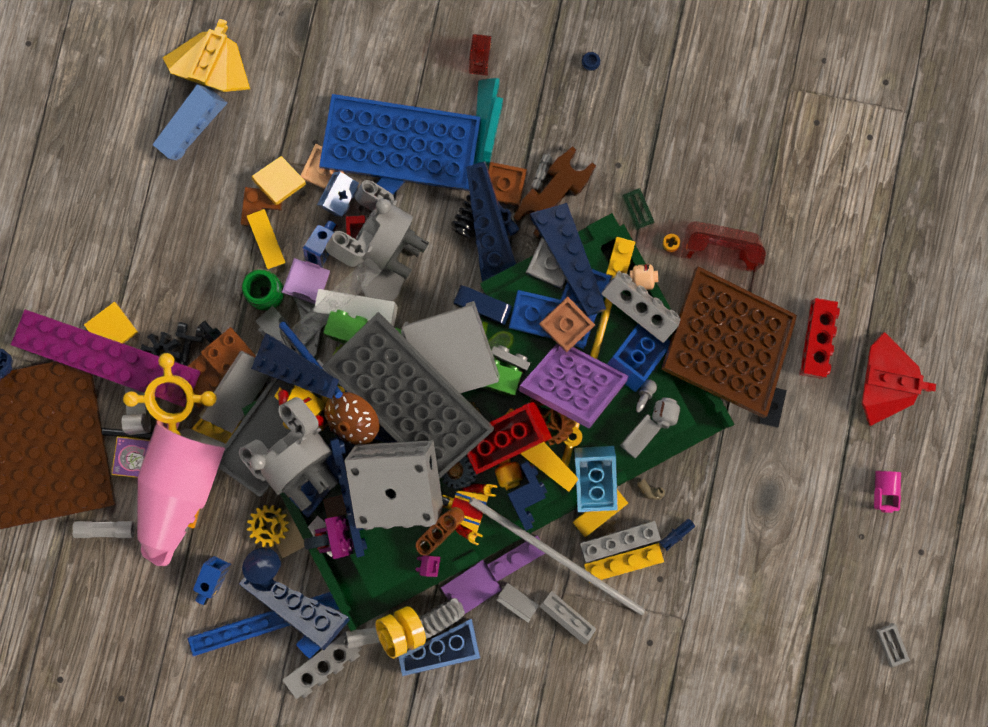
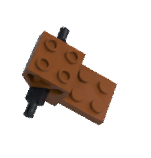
M206 320L199 325L206 332L205 338L210 345L201 351L202 354L188 365L190 368L201 371L194 388V394L202 395L206 391L214 392L241 350L256 357L232 327L222 334L217 328L212 329ZM195 403L198 408L203 405L202 403Z

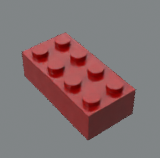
M536 402L528 403L490 422L494 430L475 446L467 456L475 473L479 474L552 439Z

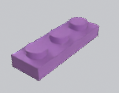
M526 541L490 562L487 566L495 580L499 581L545 553Z

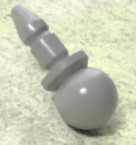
M647 379L641 385V390L639 391L640 398L636 408L637 412H640L645 407L647 400L652 398V394L657 389L656 383L651 379Z

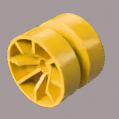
M410 606L395 611L394 617L388 614L376 620L375 627L379 641L384 651L392 659L407 653V648L414 650L426 642L423 625L416 612Z

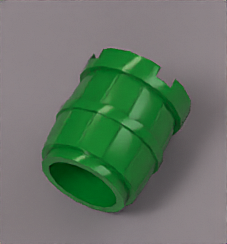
M254 270L244 278L242 283L244 297L256 309L267 311L272 306L277 308L284 300V293H282L283 284L270 271ZM268 287L269 294L261 296V289Z

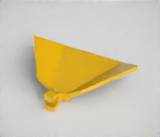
M219 19L214 31L209 29L208 32L199 33L163 57V61L172 75L222 92L250 89L238 46L225 35L228 29L227 21Z

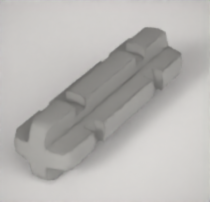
M543 154L534 177L535 180H533L531 185L532 189L541 190L542 182H544L549 169L548 165L552 161L550 155Z

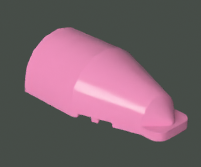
M161 421L156 422L138 473L137 538L141 544V553L144 558L156 566H167L175 549L187 533L185 529L189 523L194 522L196 519L195 514L199 508L202 509L206 504L225 448L201 443L178 435L168 429V423Z

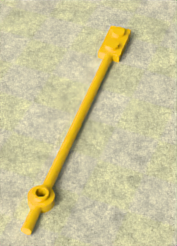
M616 237L606 273L611 276V279L618 271L627 274L635 241ZM607 298L604 303L606 310L601 314L590 354L595 359H598L612 307V302ZM574 421L576 425L572 428L576 439L570 440L568 437L566 440H563L566 446L562 462L566 466L569 465L573 447L579 445L582 441V433L579 430L580 424Z

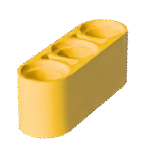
M617 489L618 510L584 512L573 521V524L586 537L625 507L628 502Z

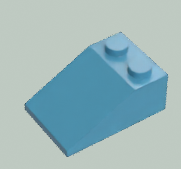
M614 446L574 448L575 471L578 478L576 482L578 512L618 510Z

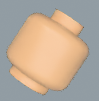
M651 264L635 265L633 270L630 271V277L637 286L641 285L646 290H652L655 282H658V270L654 271Z

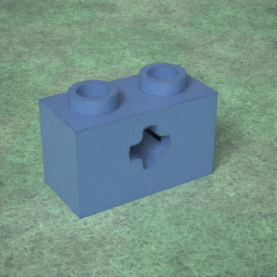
M333 172L317 206L335 216L342 217L347 213L349 209L348 204L351 198L355 197L359 183L341 172Z

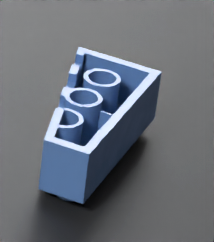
M197 84L153 143V146L169 159H180L185 154V150L228 102L212 89Z
M470 619L425 642L424 645L399 656L402 676L480 659L473 621Z

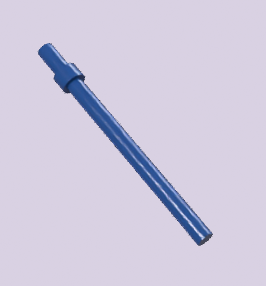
M281 322L279 324L280 329L300 354L323 369L286 322ZM336 387L333 395L336 398H340L343 393Z

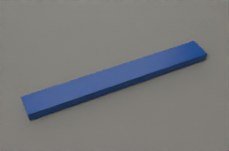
M331 592L310 598L326 607L339 610ZM269 611L188 637V642L192 655L197 656L290 626V624L273 611Z

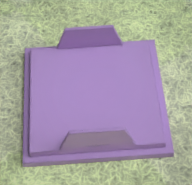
M294 258L282 293L316 304L318 289L324 290L330 270L321 268L317 264Z

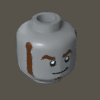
M662 398L655 403L652 419L658 423L657 426L667 429L669 426L677 424L680 406L674 399Z

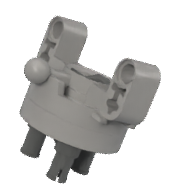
M365 180L356 191L355 199L358 203L371 210V214L356 239L342 231H336L327 242L326 251L348 266L360 267L364 263L379 273L384 268L389 272H395L406 280L412 269L397 261L401 250L404 248L418 257L420 252L424 253L429 242L420 238L413 230L409 229L413 216L395 206L397 201L394 200L393 195L389 191L370 180Z
M294 397L278 408L279 416L291 431L269 450L263 442L255 439L239 449V456L256 478L262 481L266 480L277 495L285 492L303 511L312 502L301 491L302 485L310 481L318 493L321 494L327 488L328 490L333 489L338 485L339 481L331 473L326 463L333 451L319 435L321 429L318 428L319 423L316 416L301 398Z

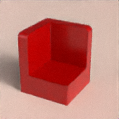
M365 215L346 216L347 235L356 239L367 220Z

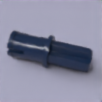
M687 519L675 530L672 528V531L659 541L660 544L668 551L677 542L683 541L682 537L695 528V524L690 519Z

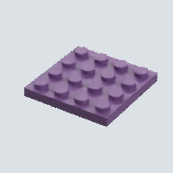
M556 344L522 382L519 391L579 424L590 428L627 382L628 375L574 347L566 353Z

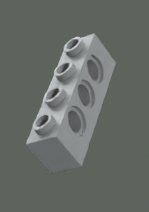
M618 271L602 292L604 297L663 343L679 326L680 318L678 314L664 307L662 301L658 298L650 296L643 286H637L626 273ZM622 291H630L631 296L624 295ZM638 303H645L647 307L641 308L638 306ZM653 315H660L662 320H656Z
M650 521L580 542L579 545L584 562H590L659 541L661 538L656 522Z
M342 634L330 643L325 650L318 652L285 677L283 682L296 699L300 696L304 699L313 692L311 690L313 686L317 684L320 687L329 680L327 678L329 674L340 672L344 668L342 664L348 660L351 663L360 656L358 652L362 648H345ZM336 649L343 650V659L336 658ZM320 661L328 663L329 668L327 671H322L319 668ZM304 673L312 675L313 680L311 683L304 681Z

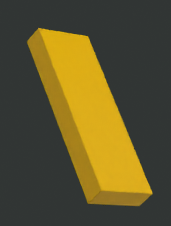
M265 209L247 215L267 269L286 263Z

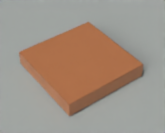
M569 297L564 299L539 323L566 353L595 326Z

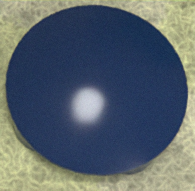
M266 547L258 548L250 552L245 558L242 565L243 575L253 584L267 585L275 577L282 563L278 554L273 549Z

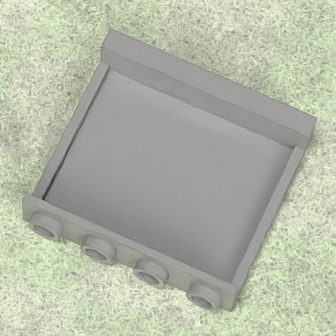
M474 301L466 303L465 307L416 322L408 323L407 321L404 323L403 329H401L402 336L459 393L499 382L500 375Z

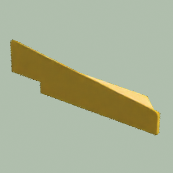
M509 409L506 414L514 411V409ZM545 442L521 453L522 456L568 492L578 481L577 476Z

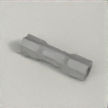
M76 521L73 523L72 534L74 538H134L135 522Z
M376 627L343 631V644L347 649L380 642Z

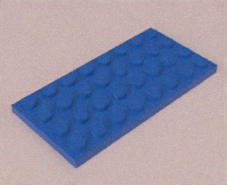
M332 94L319 167L321 169L469 191L466 167L474 164L481 117Z

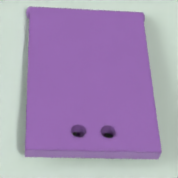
M483 560L441 587L448 600L457 598L461 602L465 611L464 614L497 592L502 591Z

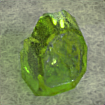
M497 332L488 340L490 349L492 350L494 346L498 347V345L509 349L513 344L514 337L510 332Z

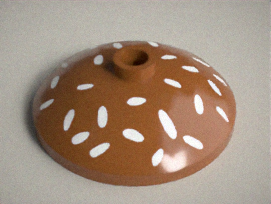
M342 392L343 395L340 398H336L334 395L332 399L329 398L324 405V418L335 436L353 445L368 444L377 436L379 419L373 407L365 399L350 392Z

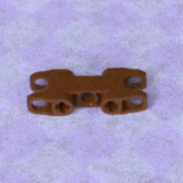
M572 146L567 152L559 156L548 169L547 174L553 179L541 193L532 189L525 196L519 209L513 216V220L518 222L527 214L557 206L569 191L573 195L578 196L587 185L590 176L596 169V165L592 162L582 171L574 170L570 165V161L574 157L576 149ZM537 229L533 232V236L536 238L540 236Z

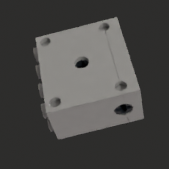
M433 440L361 444L353 447L345 459V466L356 528H363L365 530L373 529L374 527L389 529L394 526L409 528L414 525L430 527L436 524L443 509V501Z

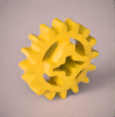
M264 505L263 510L256 508L257 514H250L253 520L247 521V523L251 524L247 531L253 532L249 537H256V544L262 541V547H266L267 543H269L270 547H273L274 541L280 544V538H287L284 532L290 531L289 528H286L290 521H285L284 518L288 515L281 514L282 508L276 511L275 505H272L270 509L267 505ZM266 513H273L276 517L269 518ZM259 519L260 524L259 527L256 529L257 520ZM266 521L268 523L272 522L273 525H271V530L265 529V526L267 525ZM281 523V530L278 534V524ZM268 534L272 539H266L260 535Z

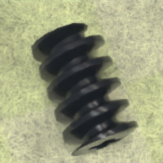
M467 195V201L462 203L464 208H459L458 210L461 215H455L457 221L451 222L453 226L451 229L461 236L470 238L471 236L467 232H474V229L471 227L472 224L474 225L471 196Z

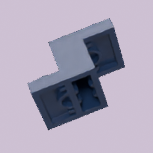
M528 461L520 465L528 484L507 494L526 531L533 528L532 523L535 521L530 511L526 512L525 508L545 499L544 494L547 493L543 482L539 483L536 478L538 472L534 464H529Z

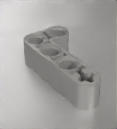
M125 386V393L133 391L138 395H145L144 392ZM138 403L134 407L126 406V415L122 416V429L124 433L129 435L150 433L151 419L145 403Z

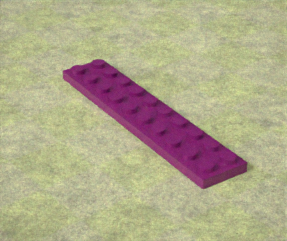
M24 309L10 344L144 393L154 379L164 376L163 368L158 362L159 356ZM174 362V365L171 367L172 374L187 380L194 391L201 371ZM169 382L157 386L155 397L186 407L187 398L181 387Z

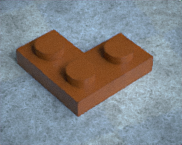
M245 187L241 225L250 226L247 215L263 209L282 211L283 201L275 205L260 188Z

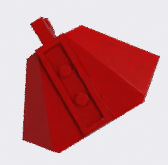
M885 332L875 340L869 350L862 396V406L869 426L914 405L918 395H921V391H936V384L923 381L924 376L921 375L920 367Z

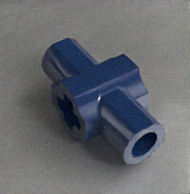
M498 202L502 216H507V221H504L508 235L511 237L519 231V228L511 219L512 213L509 209H503Z

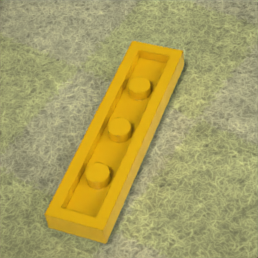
M656 543L585 563L584 566L586 571L603 580L663 563L664 559L660 545Z

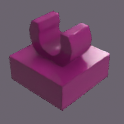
M432 555L417 557V560L422 561L421 568L415 569L417 572H420L419 575L427 577L438 576L440 557Z

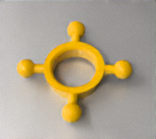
M163 353L160 355L158 362L163 368L164 376L154 379L148 385L145 395H138L133 391L125 393L123 402L129 407H134L138 403H145L147 410L155 419L168 423L170 431L181 435L176 429V423L183 421L191 413L194 403H202L204 406L210 407L216 403L217 397L212 391H206L202 395L194 394L193 388L187 380L172 374L171 367L175 362L174 357L169 353ZM169 382L181 387L187 398L185 409L174 414L163 411L155 400V390L158 385Z

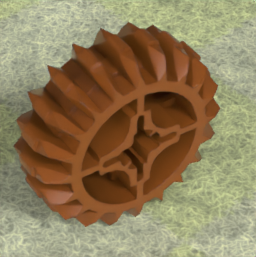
M533 398L530 399L528 403L536 402L547 428L558 430L555 432L549 431L552 439L545 441V443L548 442L550 446L555 442L560 444L573 433L572 428L576 423L572 419L552 408H542L540 406L544 404Z

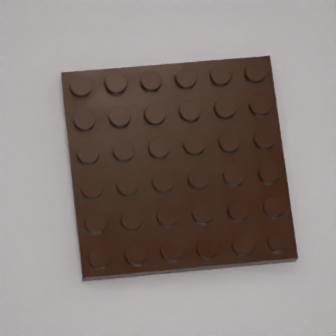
M698 266L694 269L679 314L680 323L673 332L661 370L765 418L770 409L797 315Z

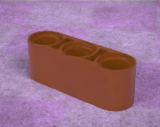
M452 507L437 520L436 524L432 525L417 540L416 550L418 553L425 556L438 548L464 521V512L458 507Z

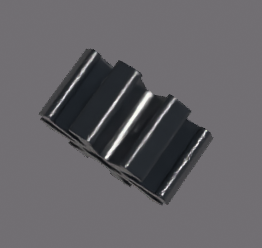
M161 332L160 342L158 336L150 334L147 338L151 340L154 346L149 347L142 344L140 350L152 352V354L159 357L162 355L159 354V350H165V353L180 359L182 353L178 351L172 352V350L182 346V344L175 338L169 342L172 336Z

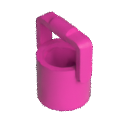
M875 471L874 508L881 510L883 513L899 511L901 503V472ZM882 495L893 496V506L882 505Z

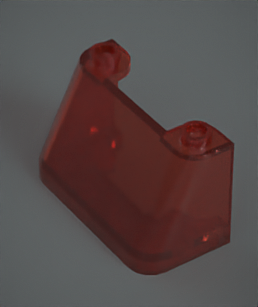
M699 221L691 222L687 226L681 258L691 259L695 252H701L708 244L740 250L738 260L745 262L746 271L756 272L764 265L766 251L761 237L757 233Z

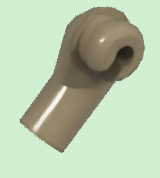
M645 479L637 483L647 499L660 500L665 495V490L662 487H650Z

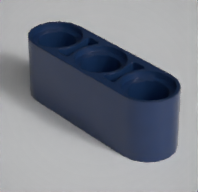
M460 285L453 304L460 308L465 307L466 303L474 301L479 316L501 325L506 324L513 308L505 302Z

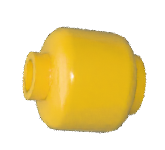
M510 459L500 463V466L495 469L499 486L506 488V490L520 486V482L524 479L519 463L511 462Z

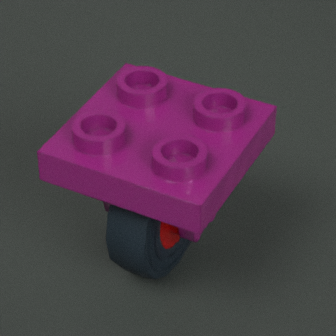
M345 515L325 519L326 527L316 529L314 537L304 539L305 549L318 548L319 554L332 551L333 559L353 554L354 544L353 540L349 537L348 530L350 526L348 519H345Z

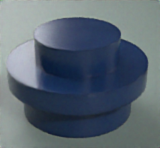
M588 52L582 57V66L586 70L594 71L599 67L600 57L598 54Z

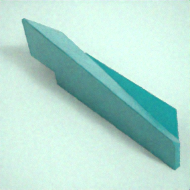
M499 78L478 81L476 116L481 117L474 164L486 161L487 168H489L503 106V98L497 97L500 85Z

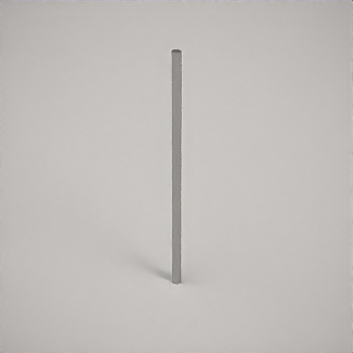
M472 497L470 499V505L639 615H643L645 612V608L476 498Z

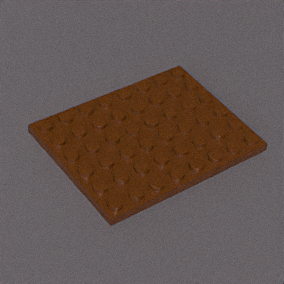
M55 361L11 370L8 375L1 378L0 529L115 506L116 500L105 440L102 435V424L93 374Z

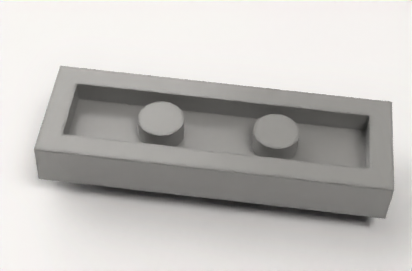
M552 591L539 606L584 645L590 640L596 630L594 626Z

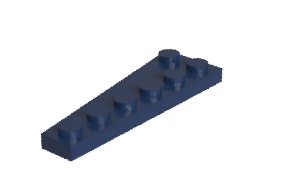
M486 161L466 167L482 282L517 264Z
M564 203L531 213L532 222L546 242L548 250L554 256L557 266L563 272L565 280L573 290V294L585 315L590 316L604 312L606 307L568 204Z
M338 437L330 438V443L356 556H365L364 550L367 549L365 538L360 537L359 531L363 530V528H356L345 460L342 457V454H346L343 440L339 441Z

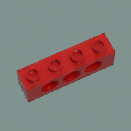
M819 298L811 300L799 375L824 379L830 374L831 364H829V359L834 352L832 339L835 338L837 333L835 320L838 319L840 314L838 302ZM820 316L827 318V325H823L820 322ZM818 334L824 337L825 341L823 344L817 341ZM815 353L821 355L822 360L820 363L814 360Z

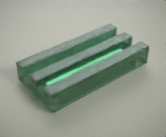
M640 188L622 195L636 230L655 223ZM635 194H638L649 221H645ZM628 197H631L632 202L641 220V224H639L637 220V217L634 213V210L631 206Z

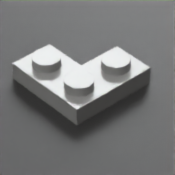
M501 345L492 348L493 357L507 363L506 366L509 364L519 367V371L523 374L528 370L530 362H527L528 358L520 354L514 356L508 353L509 349Z

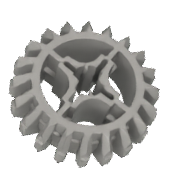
M457 598L440 604L419 618L423 625L426 639L446 629L464 616L465 611Z

